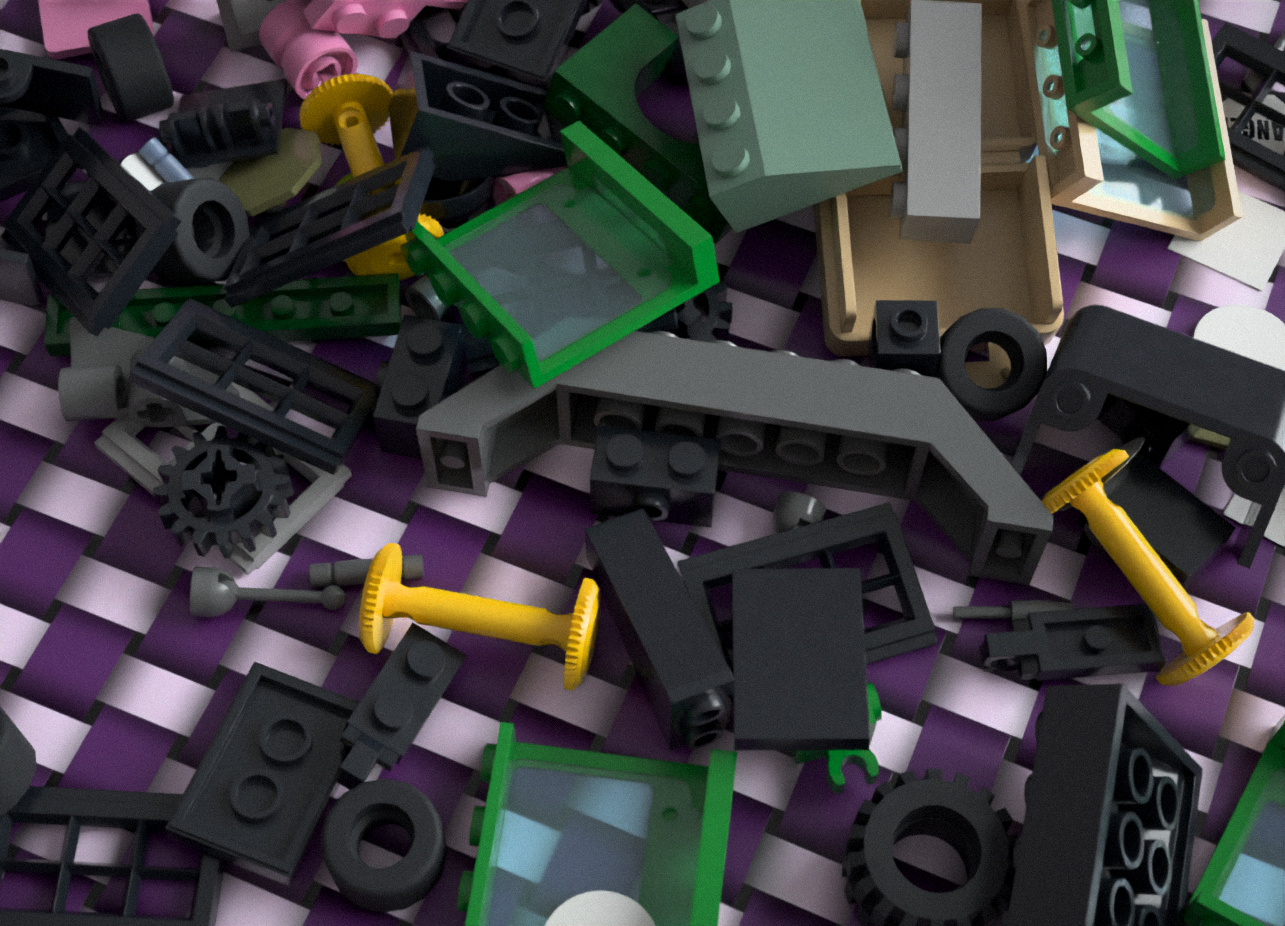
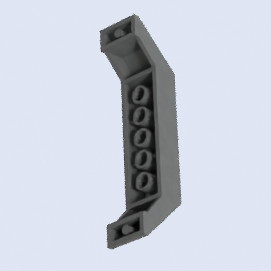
M569 321L534 343L538 361L541 362L608 323L591 322L587 324ZM634 331L535 389L516 370L508 373L499 365L419 416L416 427L427 487L487 497L490 483L559 444L595 449L598 426L720 439L719 470L915 501L969 561L968 576L1030 585L1053 528V515L939 378L922 376L910 369L890 371L860 366L856 362L846 359L826 361L800 357L787 350L768 352L738 347L731 342L723 340L703 342L678 338L665 331H653L650 333Z

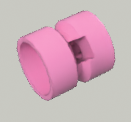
M287 0L272 9L262 21L259 39L261 45L275 64L284 70V76L295 92L305 100L308 94L323 82L340 75L355 74L358 61L356 54L339 32L311 29L304 10L312 0Z

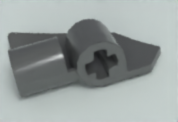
M75 317L70 319L71 367L61 368L58 380L59 401L63 417L66 421L130 417L132 421L140 425L158 428L217 423L128 382L130 372L136 366L138 359L156 338L114 327L110 329L104 328L97 337L89 333ZM173 356L168 363L213 385L219 378L218 375L176 356ZM230 384L226 391L240 397L239 391Z

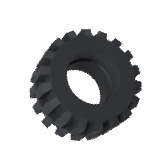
M927 768L923 780H917L913 770L900 773L894 787L887 781L876 787L871 801L865 799L857 811L842 861V877H847L848 880L844 892L849 905L858 903L860 909L856 918L862 926H870L873 923L876 926H995L1011 899L1015 877L1013 851L1019 839V834H1007V830L1013 821L1007 809L1004 807L995 812L990 805L995 795L984 786L977 794L967 788L970 778L956 773L953 782L942 780V769ZM913 835H929L945 841L957 851L965 865L967 873L966 885L945 893L929 892L914 886L898 870L893 859L892 846L901 839Z

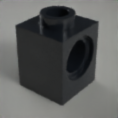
M876 300L869 332L870 367L890 371L910 369L922 376L935 377L941 355L937 301Z

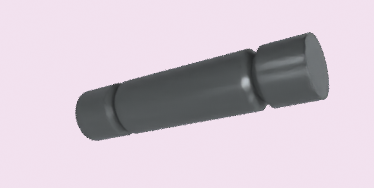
M403 555L401 578L405 580L424 579L423 555ZM373 558L337 561L333 565L329 562L310 564L311 587L314 589L325 588L333 584L336 586L365 584Z

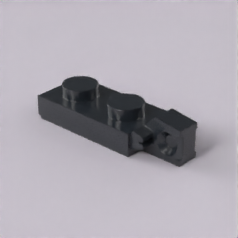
M1147 604L1029 612L1026 619L1011 622V632L985 634V639L982 645L979 646L983 672L1014 671L1018 669L1020 679L1032 680L1035 678L1036 681L1161 671L1166 664L1155 614Z
M412 623L343 729L344 733L339 741L352 749L340 766V771L334 781L351 790L365 782L376 763L388 771H391L395 764L399 765L459 671L467 655L415 623Z

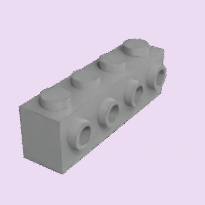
M911 0L906 21L896 22L893 58H903V75L895 74L893 80L892 110H902V128L894 127L893 133L903 172H901L900 182H892L890 218H900L899 240L971 243L979 224L981 188L982 3Z

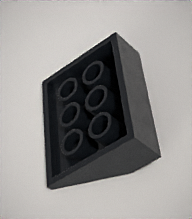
M1123 683L1047 686L1043 711L1039 713L1035 723L1037 748L1033 771L1027 777L1024 787L1026 812L1022 836L1014 846L1013 864L1015 877L1010 904L1005 907L1002 915V926H1183V914L1186 905L1203 769Z

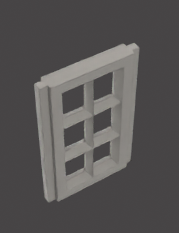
M231 382L239 391L241 398L273 412L274 408L254 392ZM119 417L102 431L103 435L94 443L99 451L154 496L153 488L165 485L158 473L159 466H175L177 461L174 457L167 463L135 437L146 426L132 421L130 417ZM218 422L211 424L201 434L205 437L206 441L212 440L215 437L218 426L225 425ZM191 425L175 426L176 429L192 441L185 449L189 451L194 448L193 433L198 431ZM274 448L276 455L283 454L286 462L310 480L312 484L288 505L291 512L288 518H275L273 520L277 532L274 538L265 536L260 532L257 536H254L256 542L255 551L250 553L242 542L234 544L231 558L228 559L247 575L255 568L259 569L344 487V483L352 476L349 468L342 464L338 472L332 475ZM206 517L198 518L200 520L210 522V520H208ZM212 545V546H214L219 552H221V550H220V548H219L218 545Z

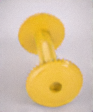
M345 74L331 78L317 86L305 98L299 112L301 127L303 130L315 131L320 138V143L325 142V145L331 143V145L335 143L337 145L341 144L352 177H357L384 164L373 133L376 134V130H381L380 126H386L385 122L389 121L388 106L393 96L392 89L381 79L366 74ZM419 213L418 222L435 239L444 235L441 225H439L435 218L431 219V216L426 217V214L420 215ZM404 234L346 259L349 270L356 276L399 273V279L404 280L415 275L408 266L401 251V244L407 242Z
M1112 449L1105 454L1095 457L1045 494L1041 502L1051 514L1068 502L1072 507L1085 514L1091 532L1164 628L1179 637L1183 653L1168 663L1156 676L1161 685L1175 687L1199 676L1231 654L1251 635L1255 619L1250 612H1247L1214 629L1199 618L1194 601L1122 507L1107 498L1104 485L1100 479L1130 457L1125 450Z
M388 543L376 552L365 580L359 612V638L367 652L378 654L383 649L385 642H387V637H389L393 619L409 618L417 624L535 646L556 645L566 651L563 678L564 689L573 691L584 683L595 650L601 612V590L593 579L585 578L583 580L573 614L556 615L545 608L424 586L408 588L401 584L403 561L400 545Z

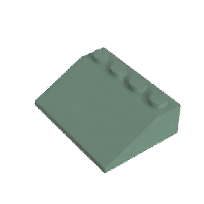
M709 0L675 14L709 197L735 233L903 172L861 0Z

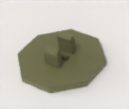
M293 128L282 129L278 154L264 156L256 160L244 159L233 161L220 176L219 182L226 184L240 199L247 216L253 217L276 205L284 207L286 200L295 197L322 165L320 138L315 131Z

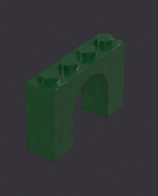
M634 4L554 71L542 107L564 126L568 127L577 121L583 123L712 235L713 243L717 245L732 230V227L709 197L700 144L683 142L661 132L644 116L636 100V96L664 73L679 36L638 4Z

